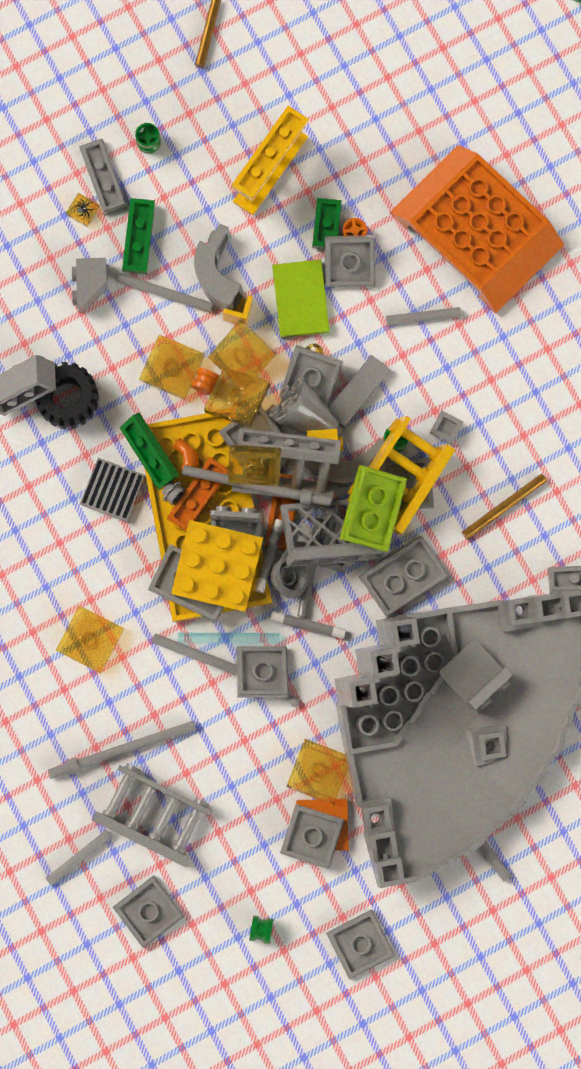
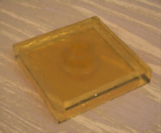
M239 320L208 358L245 391L277 353L248 325Z
M159 334L139 377V381L185 400L205 354Z
M224 367L204 407V411L207 414L251 428L269 390L270 382Z
M230 445L228 483L279 486L281 448Z
M79 606L56 651L101 674L124 628Z
M304 739L286 787L334 805L348 770L345 754Z

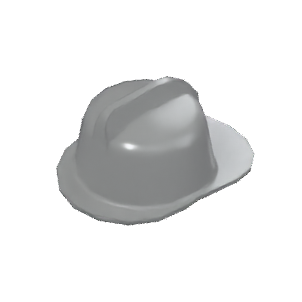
M295 542L294 548L304 547L307 543ZM286 549L280 560L271 568L270 580L273 585L272 589L279 591L287 598H297L304 592L315 573L317 565L287 567L286 557L288 556V550Z

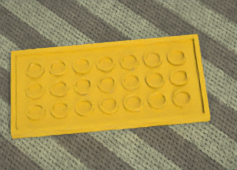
M235 408L147 424L179 474L172 483L180 482V486L186 491L194 480V477L182 475L183 455L172 448L179 438L197 451L198 468L201 469L209 457L229 469L231 471L229 475L234 476L235 472H242V464L219 435L220 430L237 419ZM145 469L162 561L170 544L182 549L186 532L167 520V516L176 504L171 505L169 502L163 501V489L158 490ZM222 484L196 522L211 525L210 510H216V506L231 507L233 512H241L242 508H254L252 494L232 491L233 486ZM262 547L246 609L272 604L268 580L264 593L254 591L264 559ZM169 600L173 622L203 617ZM224 607L222 613H227V612H232V611H238V610L229 609V608H225V607Z

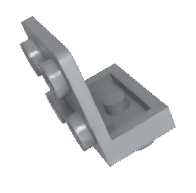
M216 506V510H210L211 525L261 537L262 514L257 513V509L242 508L241 512H233L231 507Z
M476 640L471 641L439 671L442 679L471 710H476L477 708L483 710L491 703L492 699L490 696L496 691L501 693L511 684L509 679L513 676L507 668H502Z

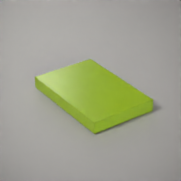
M321 259L272 264L280 338L329 333Z
M359 465L339 539L388 552L407 478Z

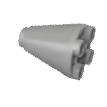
M299 378L292 387L287 385L279 395L281 401L270 413V417L277 423L306 435L307 431L337 429L339 436L342 427L339 425L338 420L306 381Z

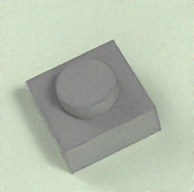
M441 410L429 434L452 445L464 421Z

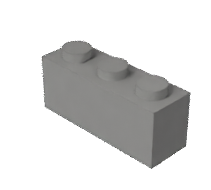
M34 355L1 373L0 415L6 416L56 390L55 362L45 359L43 356Z

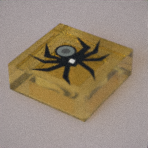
M78 193L66 211V215L88 227L99 210L100 205Z

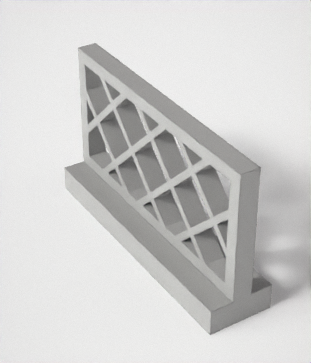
M347 500L333 501L330 507L315 503L310 505L303 503L284 504L280 506L288 556L286 557L287 567L382 560L391 551L390 546L388 552L356 543H346L338 537L342 527L335 535L324 526L330 517L343 526L344 520L334 512L338 507H344L347 510L349 504ZM314 509H320L328 515L322 524L310 515ZM288 511H297L304 517L298 526L289 519ZM306 519L318 528L313 536H310L300 528ZM320 530L332 539L328 545H322L314 539ZM296 532L308 541L304 547L294 548L293 536Z

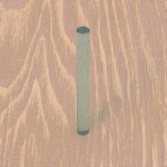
M178 632V642L279 643L280 633Z

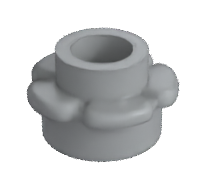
M170 482L165 486L162 491L164 502L174 505L180 500L185 492V489L180 486V482L175 484Z

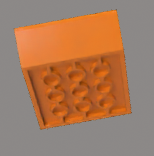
M457 145L390 211V214L407 230L410 227L414 229L480 292L478 298L495 314L565 245L551 222L478 153L460 145Z

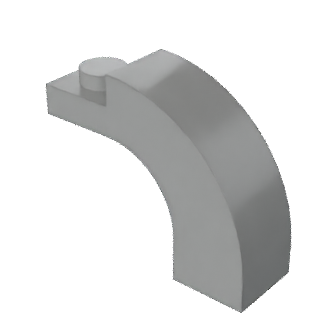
M219 223L217 229L210 233L208 244L199 241L194 256L195 273L202 291L209 301L222 310L229 309L235 311L244 295V291L240 283L224 277L218 271L219 260L232 237L229 227Z
M380 438L356 460L348 462L339 461L338 464L330 463L327 483L334 484V487L352 486L355 482L359 465L369 467L384 441ZM305 460L304 471L316 481L318 480L320 462Z

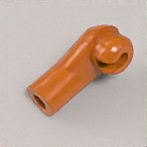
M179 438L172 448L183 455L184 464L181 466V470L183 471L184 465L198 468L197 451Z

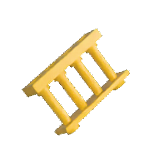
M289 105L286 107L232 183V188L239 192L233 200L234 204L252 216L255 214L308 139V136L302 133V131L308 124L309 118Z
M408 416L396 418L389 427L390 434L369 465V468L380 470L379 468L385 459L389 457L416 476L417 483L413 489L405 487L402 498L404 503L398 512L393 531L394 534H403L455 452V449L448 444L434 447L408 429L406 426L411 420ZM400 436L429 455L431 461L426 468L419 467L393 449ZM354 483L348 491V494H350L349 498L347 499L348 502L351 497Z

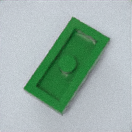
M317 198L312 248L325 249V236H338L342 200Z

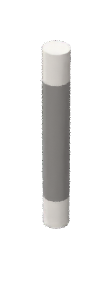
M275 519L254 591L258 593H264L283 531V522L280 519Z
M275 611L272 612L270 620L344 639L346 629Z

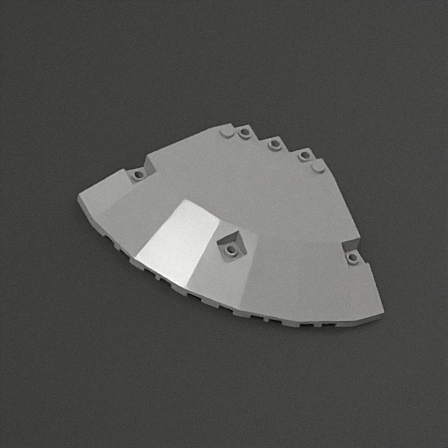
M581 589L533 595L511 600L475 603L376 620L379 645L355 649L359 674L335 678L338 699L336 707L355 804L361 808L363 834L377 887L385 888L419 881L434 873L440 867L457 861L459 857L469 852L476 851L496 829L499 830L511 815L514 816L526 804L525 800L534 788H537L548 772L547 768L554 758L559 756L565 742L564 737L568 727L573 722L574 712L581 703ZM518 606H520L523 610L520 616L516 614V608ZM473 640L478 641L502 668H507L513 674L509 679L511 684L501 693L498 691L494 692L490 696L492 699L491 703L483 710L479 708L471 710L439 675V671ZM491 740L493 742L492 749L488 750L486 748V743ZM377 813L379 819L377 822L373 823L371 821V817L373 814Z

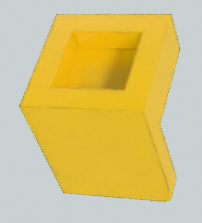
M248 295L247 299L242 298L235 311L223 309V320L247 326L253 306V296Z

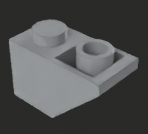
M106 258L76 259V266L72 267V281L77 282V291H72L73 306L77 305L79 313H84L108 289V264Z

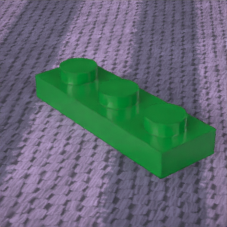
M130 198L122 265L123 272L147 274L155 200Z
M140 413L132 415L119 427L158 490L164 489L168 483L174 481L179 476Z

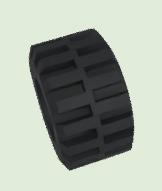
M62 362L61 366L55 364L56 389L63 384H74L80 388L81 397L74 406L61 408L53 403L54 391L35 400L43 418L55 427L59 425L61 429H66L67 426H71L74 429L80 423L83 426L87 423L86 419H91L94 416L93 411L98 408L99 394L92 375L84 367L80 368L76 363L72 362V365H68L67 362Z

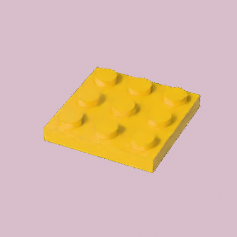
M189 520L171 594L246 612L264 538Z

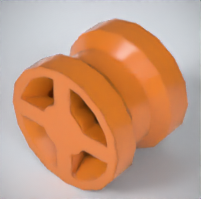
M359 218L348 219L344 223L342 236L367 235L366 223Z
M199 367L197 370L198 376L196 380L192 381L191 387L200 393L213 396L215 393L214 387L216 383L220 382L221 376L213 371Z

